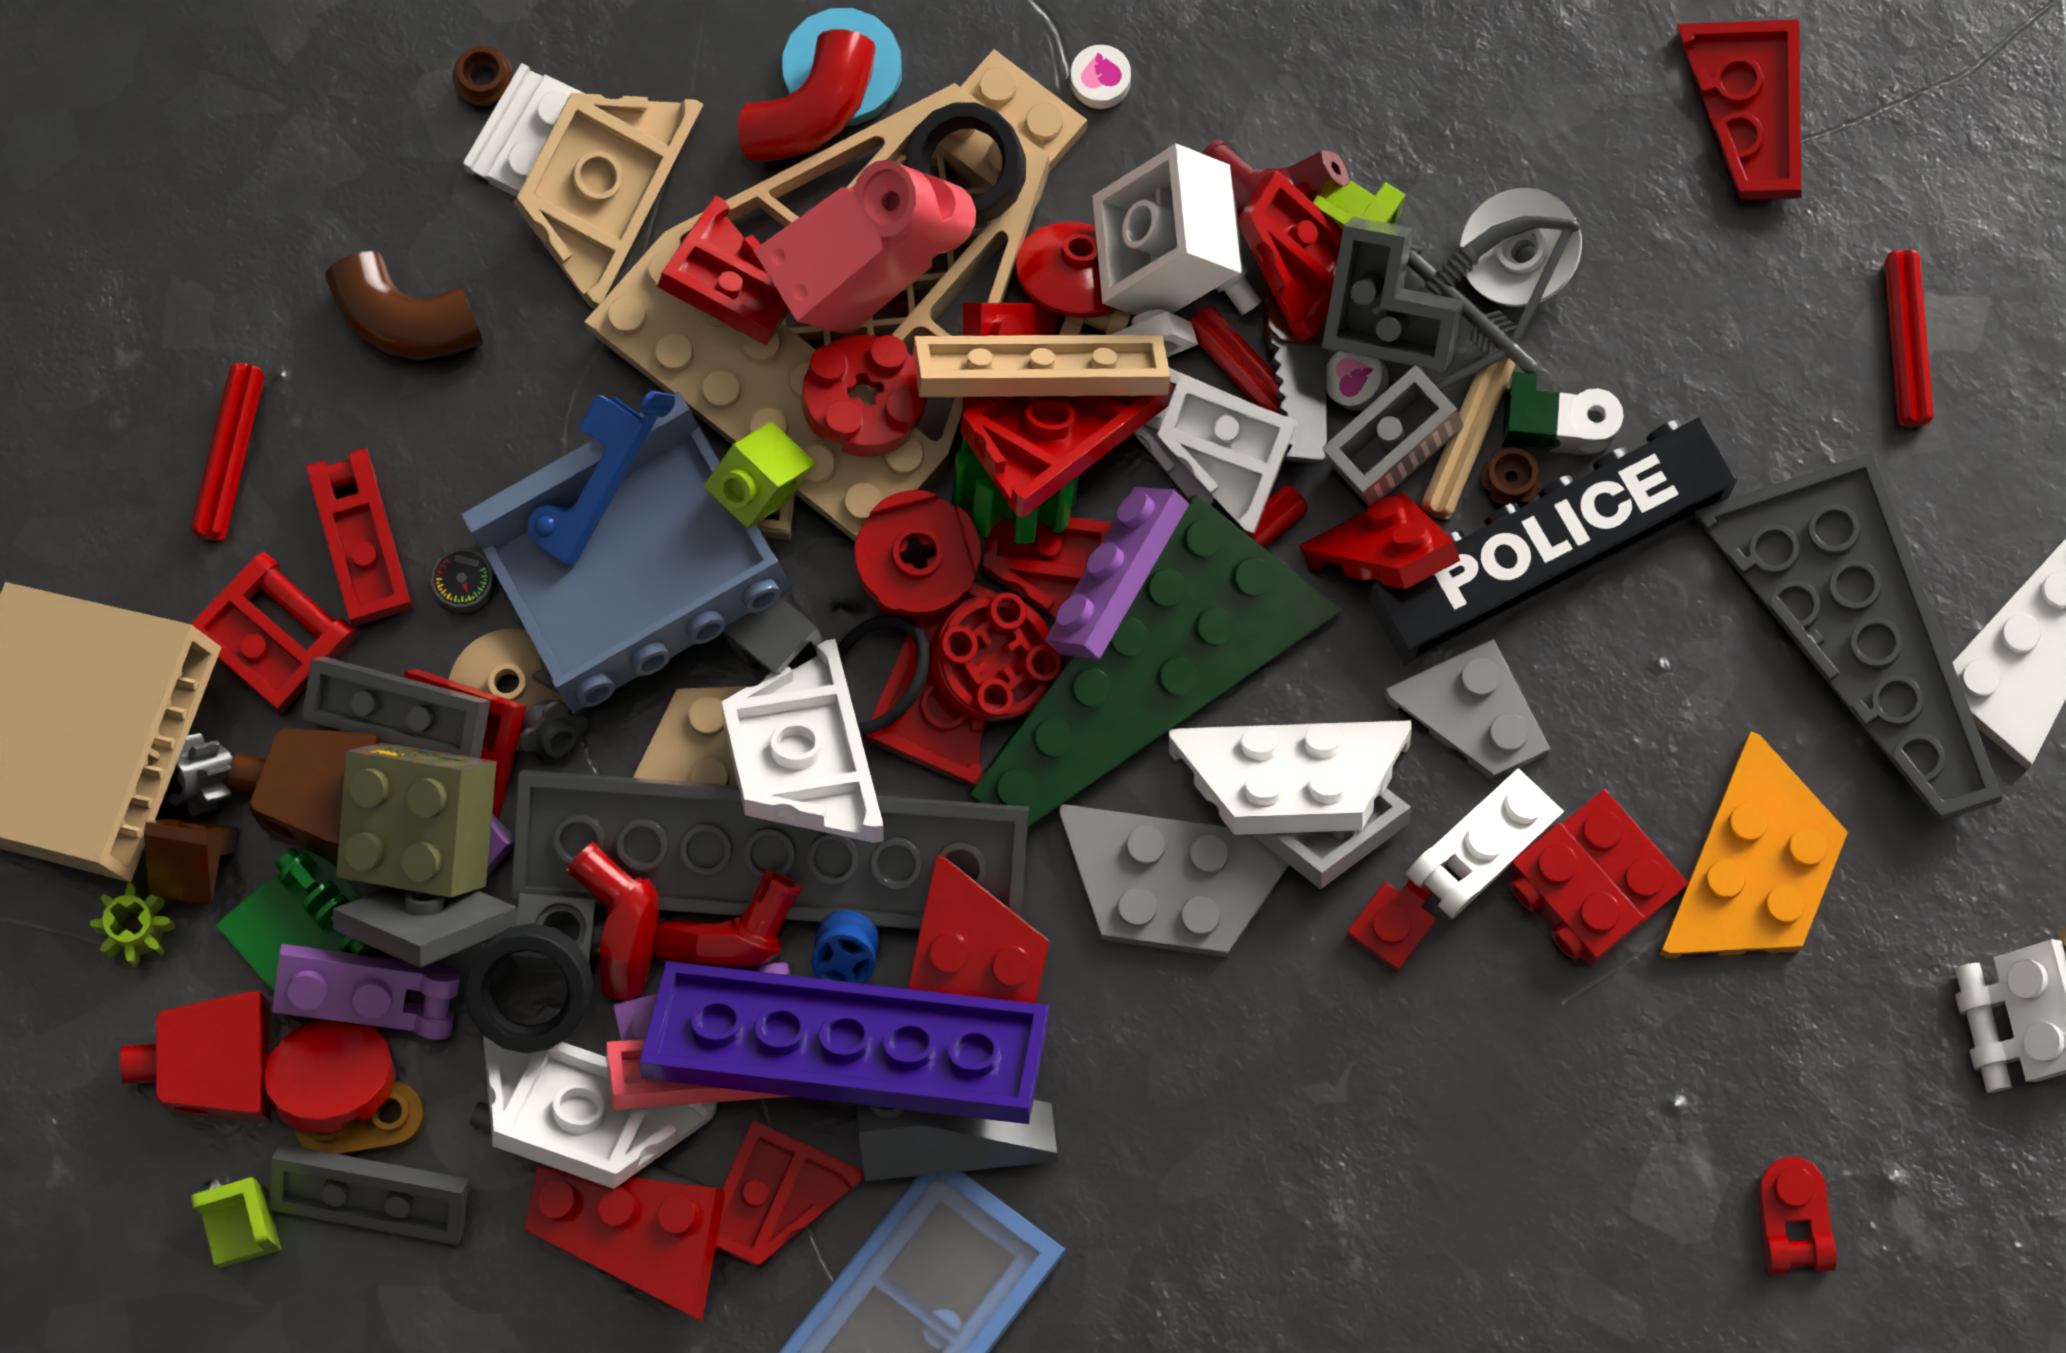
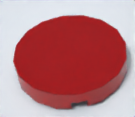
M325 1019L306 1023L286 1035L270 1053L263 1073L268 1099L282 1121L305 1132L319 1133L343 1130V1123L352 1121L357 1117L362 1122L374 1115L390 1096L396 1076L389 1045L376 1028L370 1025Z

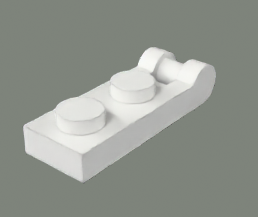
M1517 769L1440 841L1425 851L1408 869L1405 875L1419 888L1425 884L1441 900L1438 906L1453 919L1499 877L1515 858L1549 830L1564 811L1520 769ZM1447 865L1462 880L1458 882L1444 866Z

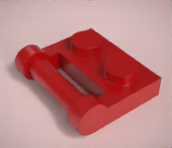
M262 552L255 556L191 625L221 646L217 660L282 715L306 689L311 659L323 656L332 659L338 658L352 645L358 633L344 619H333L279 572L280 564L266 552ZM263 590L318 639L306 651L249 601L255 593Z

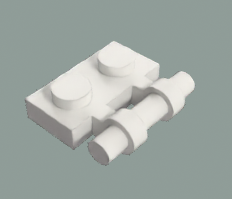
M2051 939L1993 957L2000 982L1988 986L1985 985L1980 963H1971L1955 968L1960 992L1955 994L1959 1014L1967 1015L1975 1046L1969 1053L1974 1070H1981L1987 1093H1995L2012 1088L2006 1064L2018 1060L2021 1061L2026 1082H2038L2066 1074V954L2062 940ZM2006 1004L2014 1038L2000 1042L1992 1008Z

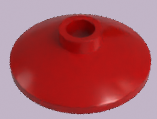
M1082 222L1054 223L1039 228L1023 241L1016 258V276L1023 291L1035 303L1053 313L1074 318L1098 317L1117 310L1102 304L1095 225Z

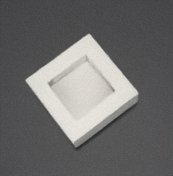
M1154 309L1138 314L1131 320L1132 326L1113 333V335H1162L1167 357L1198 345L1191 321L1164 309Z

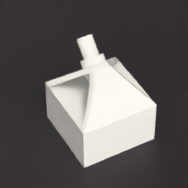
M1175 143L1092 196L1102 304L1136 316L1154 309H1164L1173 314L1214 289L1218 293L1225 291L1241 315L1246 314L1261 302L1259 296L1244 277L1248 270L1242 263L1241 241L1229 164Z

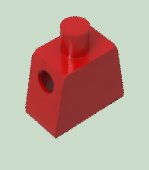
M248 991L157 1013L156 1044L123 1045L121 1047L120 1071L123 1083L156 1082L157 1102L168 1112L256 1123H271V1102L266 1093L263 1074L271 1053L270 1002L260 991Z

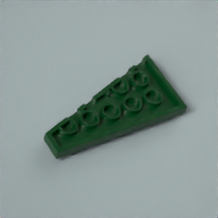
M1198 495L1191 496L1188 500V508L1101 658L1069 657L1060 669L1059 674L1051 681L1038 701H1036L967 792V795L977 803L1028 806L1029 827L1342 610Z

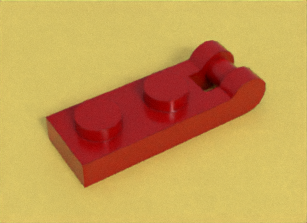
M363 448L349 452L348 460L327 465L325 460L307 465L309 479L352 626L354 627L413 609L368 449ZM354 483L357 484L358 494L336 499L335 489Z

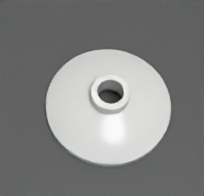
M1533 188L1511 189L1489 198L1475 210L1465 225L1460 247H1464L1491 226L1520 216H1545L1576 220V218L1564 202L1546 191ZM1533 229L1504 239L1479 257L1478 264L1472 266L1473 270L1466 272L1467 279L1478 293L1496 304L1509 307L1526 306L1562 230ZM1580 229L1572 233L1540 302L1557 294L1575 273L1582 251ZM1531 246L1535 248V254L1531 260L1525 263L1515 261L1516 253L1522 247Z

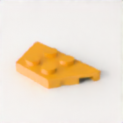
M1750 731L1688 881L1689 884L1684 891L1659 953L1663 957L1680 958L1682 954L1718 953V956L1739 955L1747 951L1765 950L1768 953L1795 952L1803 947L1848 831L1757 733Z

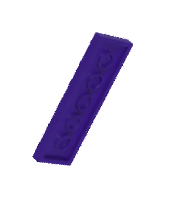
M666 961L639 1062L641 1079L1029 1124L1048 1028L1049 1005Z

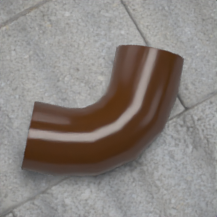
M373 251L360 252L345 257L330 266L326 271L325 279L334 302L353 332L385 354L420 361L455 355L483 344L480 331L462 286L433 297L422 299L408 297L398 291L394 285L383 256L379 252Z

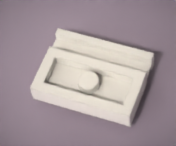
M521 63L463 162L465 172L472 176L476 174L488 180L489 184L516 197L567 98L571 93L583 92L548 75L543 77L531 71L529 66Z

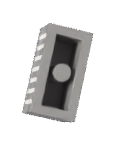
M1415 365L1325 444L1322 449L1331 467L1369 507L1375 501L1385 498L1464 426L1458 409Z

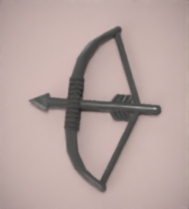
M1520 216L1493 225L1464 247L1461 246L1458 249L1459 252H1455L1453 254L1454 257L1447 260L1448 264L1444 263L1442 265L1443 269H1438L1437 271L1420 256L1422 247L1411 244L1407 267L1409 266L1426 281V286H1421L1420 292L1464 300L1461 315L1473 325L1470 340L1487 355L1433 383L1440 391L1507 357L1525 373L1535 374L1537 372L1538 364L1519 347V344L1572 233L1580 229L1579 222L1556 217ZM1533 229L1562 230L1517 326L1501 311L1483 314L1455 288V283H1460L1462 281L1461 277L1465 278L1467 276L1466 272H1471L1473 270L1472 266L1478 264L1479 257L1504 239ZM1513 333L1511 338H1509L1506 334ZM1495 346L1500 350L1494 352ZM1382 360L1385 363L1389 374L1392 362Z

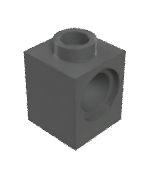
M519 893L517 926L534 923L553 927L564 921L576 923L580 926V934L576 943L589 961L591 974L595 975L597 957H599L601 937L606 919H601L602 912L596 899ZM532 951L512 954L519 969L562 972L557 963L544 954Z

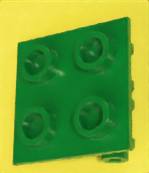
M295 848L284 852L275 862L279 871L215 924L273 992H275L279 954L282 944L372 956L378 950L334 930L333 908L359 899L361 895L347 879L336 877L337 868L330 860L305 849L300 854Z

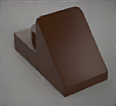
M180 817L146 822L144 843L148 889L150 893L157 897L203 905L210 904L213 900L220 855L235 853L239 828Z

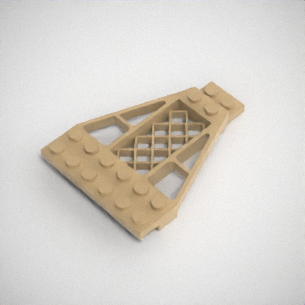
M993 49L961 87L954 83L725 200L730 207L727 218L733 221L757 208H761L786 227L799 217L777 201L776 198L883 143L884 146L864 168L875 161L890 160L906 166L907 146L914 130L932 111L956 102H976L998 111L1013 126L1026 156V181L1017 201L1000 217L986 222L987 226L985 228L973 229L969 238L961 244L971 245L955 263L953 250L946 252L947 272L922 274L903 290L907 291L909 315L907 317L873 320L872 316L850 334L874 335L893 333L892 336L898 337L905 343L909 352L914 346L915 336H951L934 322L1008 238V243L987 302L1003 303L1016 266L1017 254L1025 239L1034 209L1042 196L1049 172L1087 130L1088 120ZM961 129L948 134L937 144L931 157V167L938 166L939 179L945 181V167H947L973 187L964 189L973 199L985 194L996 184L1002 171V154L998 144L988 134L976 129ZM864 168L846 188L849 189L855 185L857 178L862 173ZM703 212L665 231L584 321L586 329L666 393L673 395L679 391L690 411L732 445L773 421L816 462V465L794 494L855 542L862 523L869 517L870 512L880 501L903 491L925 490L930 492L949 470V462L961 429L963 397H955L943 435L937 441L930 440L919 430L914 429L911 432L910 439L903 446L890 453L872 457L854 456L842 451L843 445L832 442L826 436L823 441L809 427L802 410L801 394L803 381L809 368L812 354L816 351L805 341L824 339L826 346L832 342V338H842L850 335L815 326L787 328L785 317L766 346L657 287L662 271ZM932 288L915 307L914 290ZM857 385L855 390L849 392L848 395L850 398H861L864 406L874 405L875 398L872 393L876 389L868 385Z

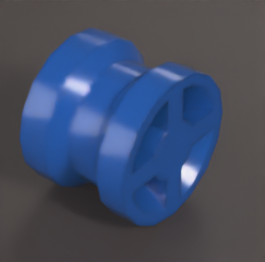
M851 910L835 911L826 916L818 925L811 958L813 973L818 979L865 984L873 974L879 943L876 926L865 915ZM841 941L850 943L853 946L856 945V950L844 947Z

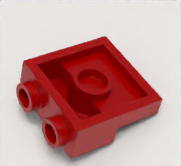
M1605 788L1563 823L1559 822L1515 858L1507 871L1513 879L1509 882V887L1520 903L1531 912L1539 909L1555 927L1551 931V935L1562 951L1575 961L1581 957L1590 968L1684 891L1689 884Z

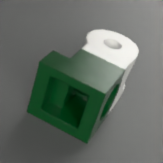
M1512 372L1505 389L1501 448L1516 447L1523 450L1596 455L1607 450L1613 443L1622 425L1624 415L1619 400L1609 391L1599 388L1587 389L1578 395L1536 390L1537 374Z

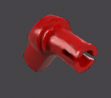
M592 842L572 861L566 873L574 877L607 908L605 912L607 919L599 950L601 990L603 994L613 999L629 1001L641 995L646 987L658 927L659 895L649 878L643 880L638 877L634 880L613 862L595 842Z
M766 870L742 917L718 923L672 920L658 925L654 940L655 956L658 960L664 962L670 961L730 969H748L764 966L771 962L781 951L780 940L777 934L802 889L785 875L772 870Z

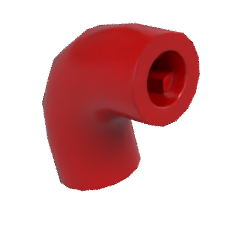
M832 29L819 34L816 40L809 76L797 90L787 97L777 100L745 103L741 108L738 117V137L742 152L747 160L752 163L785 160L813 152L840 134L860 109L873 71L876 52L874 42L863 34L845 29Z

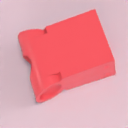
M890 160L875 161L864 168L854 186L849 189L841 187L753 251L797 322L850 335L931 268L932 259L939 253H946L958 248L969 238L975 226L976 208L972 197L958 185L926 173H921Z

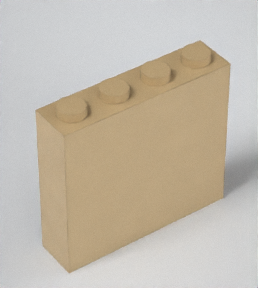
M5 582L0 594V849L131 883L145 847V824L148 821H155L220 653L221 646L191 624Z

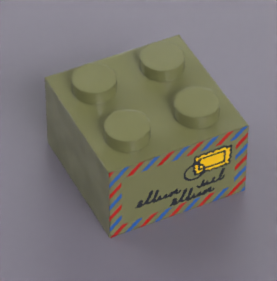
M384 742L346 751L336 877L449 898L486 887L497 761Z

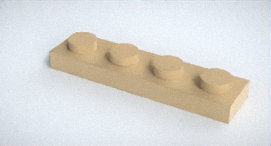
M1162 335L915 336L913 359L919 397L1168 395L1171 375Z

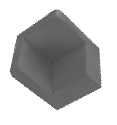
M781 597L768 609L755 613L750 612L725 626L722 632L735 655L750 667L758 661L775 675L780 674L804 647L817 656V645L824 642L818 627Z

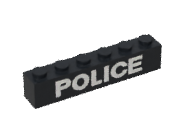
M1698 417L1684 425H1681L1679 420L1670 421L1651 432L1646 438L1648 443L1628 453L1624 447L1615 449L1602 456L1592 465L1595 471L1575 481L1571 475H1566L1549 483L1538 493L1540 499L1520 509L1517 503H1511L1498 509L1484 520L1486 527L1466 537L1462 531L1449 534L1454 540L1461 561L1407 589L1383 585L1381 581L1377 580L1372 585L1368 603L1404 666L1695 516V510L1728 499L1738 479L1702 419Z

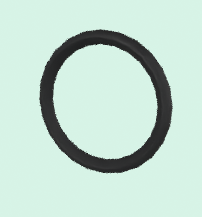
M889 614L872 617L852 629L837 645L842 662L846 653L863 636L876 629L889 626L906 630L913 637L917 647L916 671L905 694L884 715L871 721L857 722L860 736L878 732L893 724L912 706L923 688L930 663L929 642L924 630L913 619L902 615L892 616Z

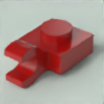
M1410 879L1401 892L1385 881L1349 928L1346 936L1398 973L1436 922V918L1423 909L1434 893L1425 884L1419 888Z

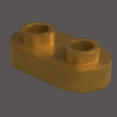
M394 1081L390 1096L374 1115L360 1122L359 1117L352 1121L343 1123V1130L329 1134L305 1132L295 1128V1133L304 1148L350 1157L398 1149L411 1144L420 1136L426 1122V1110L423 1101L410 1086ZM390 1102L400 1104L402 1112L397 1121L393 1123L381 1122L380 1111L384 1105Z

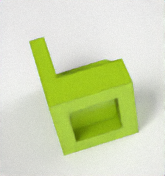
M1349 180L1348 185L1326 199L1317 195L1313 203L1341 229L1352 217L1396 225L1401 218L1406 194L1385 182L1375 196Z
M253 1177L190 1196L193 1209L202 1215L213 1262L217 1268H223L282 1250L273 1214L269 1210L266 1188Z

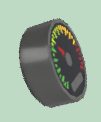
M457 548L446 552L436 561L431 572V585L436 598L445 608L455 613H470L479 610L489 602L495 588V577L489 562L481 553L468 548Z

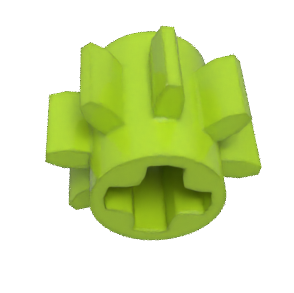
M133 883L127 884L125 895L115 899L105 894L100 897L106 906L103 917L90 921V926L100 934L109 935L100 947V950L108 958L115 956L123 949L127 961L133 967H138L140 955L150 951L161 956L165 953L159 943L163 932L175 929V923L168 917L156 915L165 904V900L162 897L151 894L143 901L139 890ZM130 916L139 920L143 925L142 929L135 935L122 925Z

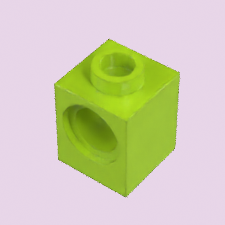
M771 421L734 443L703 487L749 529L785 506L816 465V462Z

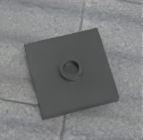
M387 887L333 908L334 930L419 968L488 941L507 928L517 926L516 906L478 890L449 898Z

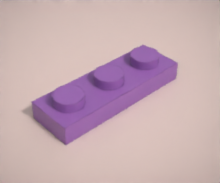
M1134 487L1130 495L1122 501L1117 510L1115 521L1100 546L1090 555L1085 572L1071 596L1059 608L1056 621L1044 640L1056 652L1066 656L1092 659L1101 658L1189 506V503L1174 489Z

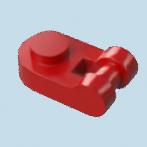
M1788 1156L1778 1159L1764 1171L1758 1184V1202L1768 1274H1790L1791 1267L1812 1266L1814 1272L1835 1271L1836 1247L1831 1232L1827 1190L1822 1173L1815 1164L1802 1157ZM1806 1223L1808 1240L1788 1241L1785 1225Z

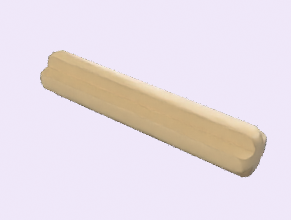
M1508 357L1475 374L1459 412L1464 427L1446 443L1422 499L1421 509L1425 513L1442 520H1448L1452 517L1514 370L1515 363Z

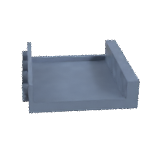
M679 391L673 394L675 396V404L671 412L664 416V418L657 417L575 565L560 561L533 542L528 534L527 524L531 513L540 506L563 507L568 510L574 507L607 448L595 439L461 514L471 534L483 550L552 676L554 686L572 713L583 707L601 704L618 687L640 675H649L659 671L669 662L671 657L694 644H703L715 639L723 632L725 626L750 612L755 613L768 609L778 601L782 594L793 588L757 525L755 524L747 529L703 487L720 462Z

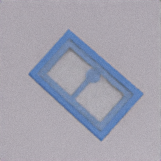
M962 1171L916 1176L778 1353H989L1067 1251L1063 1246Z

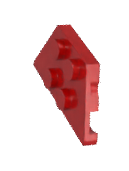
M1169 385L1168 395L984 397L962 413L960 433L1013 512L1019 517L1024 518L1167 408L1171 400L1173 386Z
M935 855L907 989L1036 1004L1049 940L947 858Z

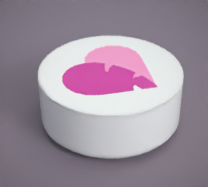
M1093 45L1085 48L1075 57L1071 66L1070 81L1072 91L1081 103L1091 108L1106 109L1117 105L1126 97L1130 89L1131 68L1127 58L1118 49L1108 45Z
M1338 351L1326 365V392L1331 399L1345 409L1363 411L1387 390L1389 374L1385 363L1381 359Z

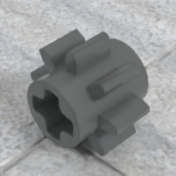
M201 733L188 735L164 799L171 803L174 808L187 805L191 816L217 810L218 800L230 798L231 796L227 785V776L232 770L230 764L233 758L230 752L221 746L218 740L204 743Z

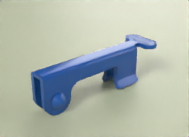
M649 392L640 403V412L644 414V417L614 396L610 399L601 394L595 397L579 427L582 432L588 434L607 448L572 509L540 506L531 513L527 529L533 542L566 564L575 565L657 417L664 418V416L671 412L675 404V396L671 393Z

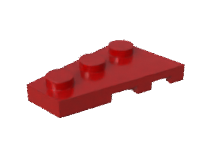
M1799 19L1677 24L1678 36L1739 199L1802 198Z
M974 582L971 591L950 610L932 617L914 618V621L924 630L929 642L930 663L923 688L915 702L902 717L878 732L862 736V740L970 788L981 774L980 754L985 721L962 713L942 694L932 671L931 648L933 638L940 623L953 609L972 598L995 594L994 591ZM909 633L905 638L869 721L884 715L892 709L903 697L912 682L918 658L917 647Z
M537 1166L525 1230L702 1321L725 1192L715 1187L632 1177L613 1189L556 1168Z

